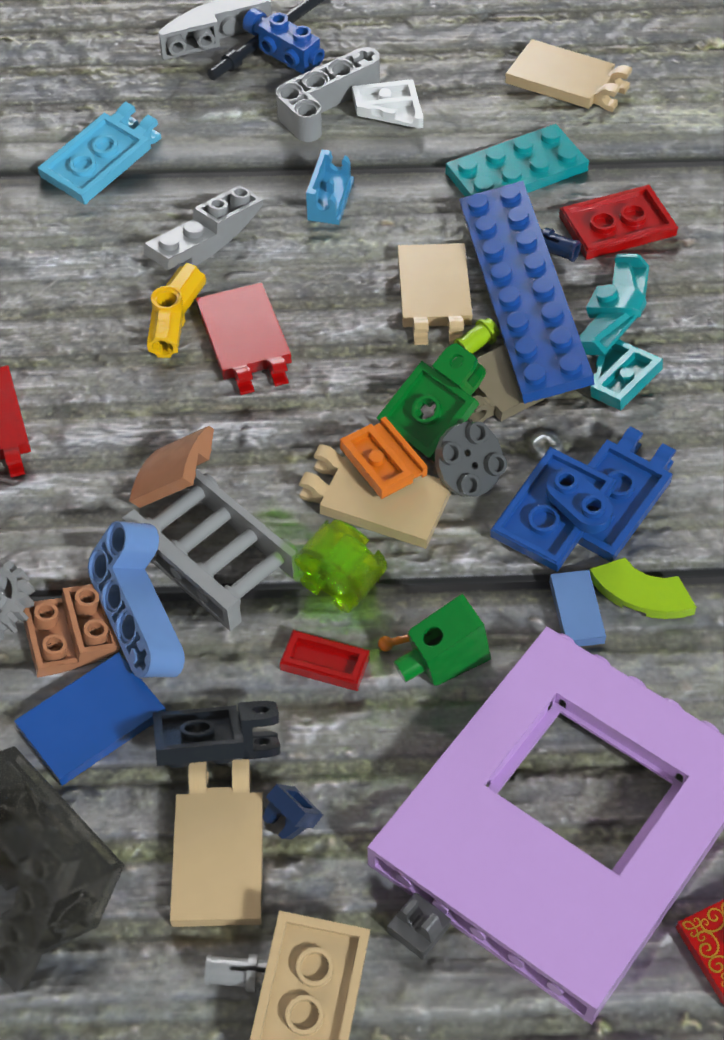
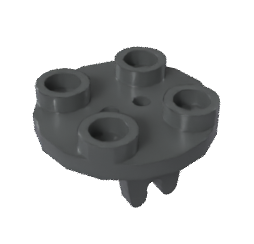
M461 422L448 428L440 437L435 451L434 467L438 472L440 480L449 491L461 497H476L492 489L498 482L500 475L506 471L507 461L503 456L498 439L484 423Z

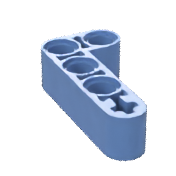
M116 521L108 527L89 557L88 574L94 589L99 593V600L133 674L138 678L177 677L181 674L184 667L185 655L183 647L145 570L158 550V531L154 525L148 523Z

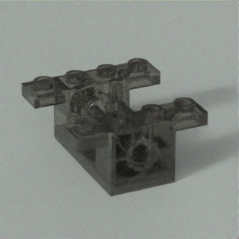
M13 746L0 751V884L6 891L17 886L19 889L16 891L12 908L0 916L2 921L0 926V978H3L15 993L29 986L43 954L98 927L125 865L23 754Z

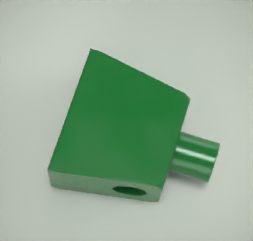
M461 594L408 631L407 634L412 651L394 660L393 663L405 683L425 672L434 686L441 685L491 660L485 626L465 596Z

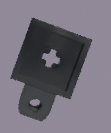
M276 702L238 703V711L237 706L234 705L154 712L153 725L157 766L167 765L171 768H182L196 762L210 761L215 764H225L239 758L258 759L279 755L281 749L276 732H253L252 729L279 723V712Z

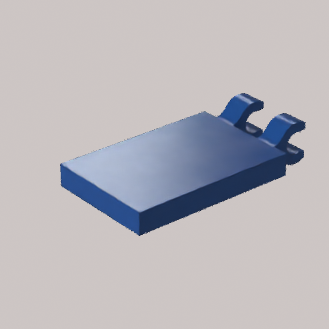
M631 426L626 430L618 444L607 439L588 464V466L617 480L616 487L608 498L613 506L611 524L606 530L595 534L585 532L577 544L609 562L614 561L669 486L673 475L668 471L674 463L671 458L676 453V450L663 443L650 462L636 455L641 448V443L638 441L642 438L643 432Z

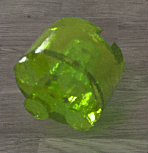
M328 519L324 521L294 559L295 564L304 574L300 579L301 583L314 594H319L322 590L332 596L331 601L345 613H350L354 607L361 603L387 571L388 566L386 559L379 549L373 555L366 547L370 540L363 533L338 519H333L330 524Z

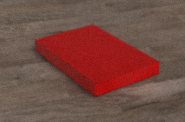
M650 185L560 207L559 217L573 240L581 241L580 251L585 260L677 236L678 226Z

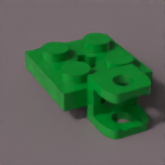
M457 343L451 344L442 352L432 367L423 361L419 363L381 411L377 419L381 422V418L386 416L410 445L434 462L435 451L440 437L448 428L461 422H466L479 406V402L471 395L483 381L486 369L478 363L477 358ZM433 404H436L434 415L422 419L424 416L421 411L424 405L431 407Z

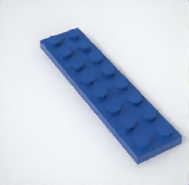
M520 181L459 198L461 210L523 403L595 385L593 372L524 182Z

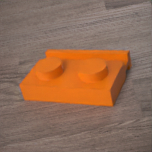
M386 416L381 418L380 423L374 426L371 423L340 439V449L381 499L412 484L413 479L419 476L422 478L427 476L428 466Z

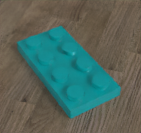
M553 124L447 162L445 173L464 197L520 181L524 182L527 193L588 171L589 160L557 124Z

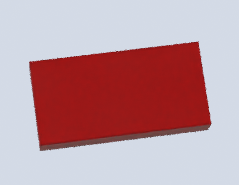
M293 630L280 660V670L358 691L370 658V650Z

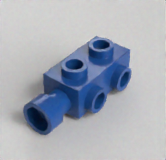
M252 8L246 13L243 19V29L254 36H259V49L265 54L276 58L302 74L311 71L323 61L325 52L320 48V38L311 34L309 27L297 26L291 23L284 13H273L267 17L265 13L256 8Z

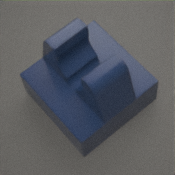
M276 784L266 796L270 802L263 814V820L268 824H274L281 815L285 817V827L278 834L281 839L295 838L305 829L314 828L323 817V814L295 786Z

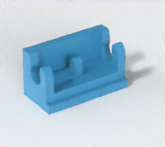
M322 149L306 192L307 220L339 225L354 182V176H351L350 160L346 155L343 157L342 166L337 167L332 163L331 151Z

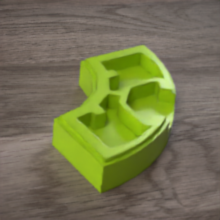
M625 557L589 569L593 585L608 600L621 608L624 605L633 610L646 613V617L657 619H677L695 615L697 607L679 576L660 578L646 575L634 568Z

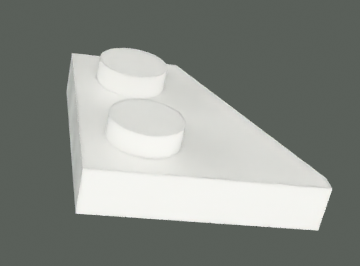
M413 79L352 86V97L357 116L414 128H423V115Z

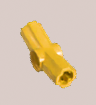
M189 263L179 266L168 283L155 289L151 294L152 313L147 349L148 352L154 353L158 358H171V355L179 350L181 328L185 324V312L206 284L205 274L201 273L197 266Z

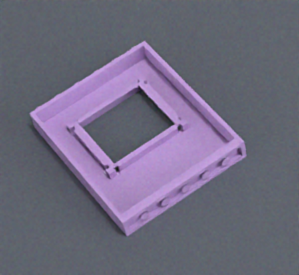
M546 626L368 845V865L412 896L415 892L447 915L451 919L452 926L592 1025L724 830V735L713 724L703 720L700 721L684 711L674 700L663 698L651 691L638 678L627 676L612 667L602 656L591 654L576 645L574 640L568 635L557 633ZM562 700L566 703L565 708L559 705ZM560 713L672 784L612 870L498 795L502 787ZM677 773L683 776L682 782L675 778Z

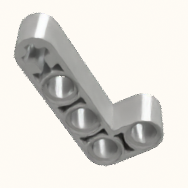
M362 47L279 85L276 89L278 120L300 141L312 142L319 139L322 135V112L352 99V86L380 83L379 52L374 48Z

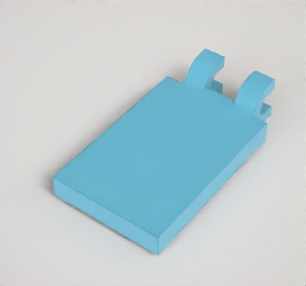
M125 101L116 113L110 116L104 112L37 168L39 175L85 205L151 149V144L161 139V134L153 130L158 125V121L152 116L147 115L139 123L138 120L131 117L136 111L135 106Z

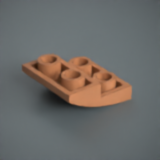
M210 426L204 427L154 451L144 462L137 474L129 502L141 508L192 486L196 477V466L210 459L214 429Z
M93 584L63 588L62 598L34 601V606L24 609V613L29 617L27 621L23 622L37 678L67 672L95 663L120 650L117 637L99 600V593L94 589Z

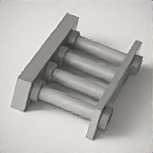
M196 469L194 484L189 487L190 490L154 518L147 517L145 519L133 509L122 517V521L148 523L156 527L159 534V546L151 562L231 631L242 622L240 599L278 567L293 579L299 575L298 551L288 539L279 538L220 489L211 475L207 473L203 475ZM200 501L214 512L178 541L175 539L170 541L162 534V530ZM225 523L229 524L240 534L204 564L202 562L195 563L187 554ZM251 545H254L267 556L231 586L225 585L223 587L214 579V575Z

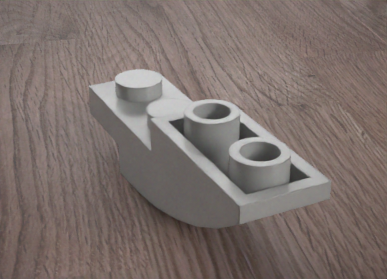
M213 0L187 11L158 31L163 60L220 47V38L247 32L243 29V19L250 9L256 8L269 17L272 14L271 1Z
M239 185L194 207L192 220L144 244V255L167 270L181 263L197 266L210 258L241 232L263 206L264 199Z

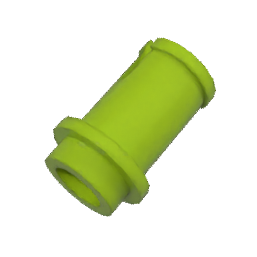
M479 319L476 321L475 327L461 337L456 338L453 344L457 343L473 354L487 343L494 344L500 332L492 319Z

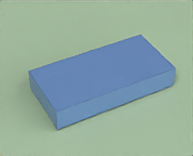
M582 570L550 574L549 583L561 633L568 635L580 647L605 644L606 633L590 571Z

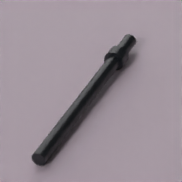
M304 0L285 15H287L288 21L294 23L324 0ZM254 36L238 49H231L221 57V61L207 71L209 78L215 81L227 71L232 72L240 67L245 58L259 49V36Z

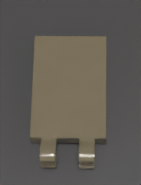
M505 344L477 358L478 363L486 369V374L481 384L474 391L476 396L473 398L479 402V406L468 420L470 422H484L487 418L495 415L500 421H503L546 399L523 403Z

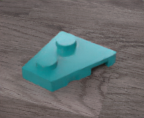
M619 339L606 355H598L596 373L594 374L595 385H591V397L621 411L663 369V358Z

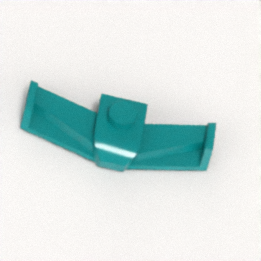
M636 253L616 254L612 285L597 286L591 296L586 310L588 317L595 319L580 334L586 355H606L638 317H641L647 304L645 297L649 265L641 255Z

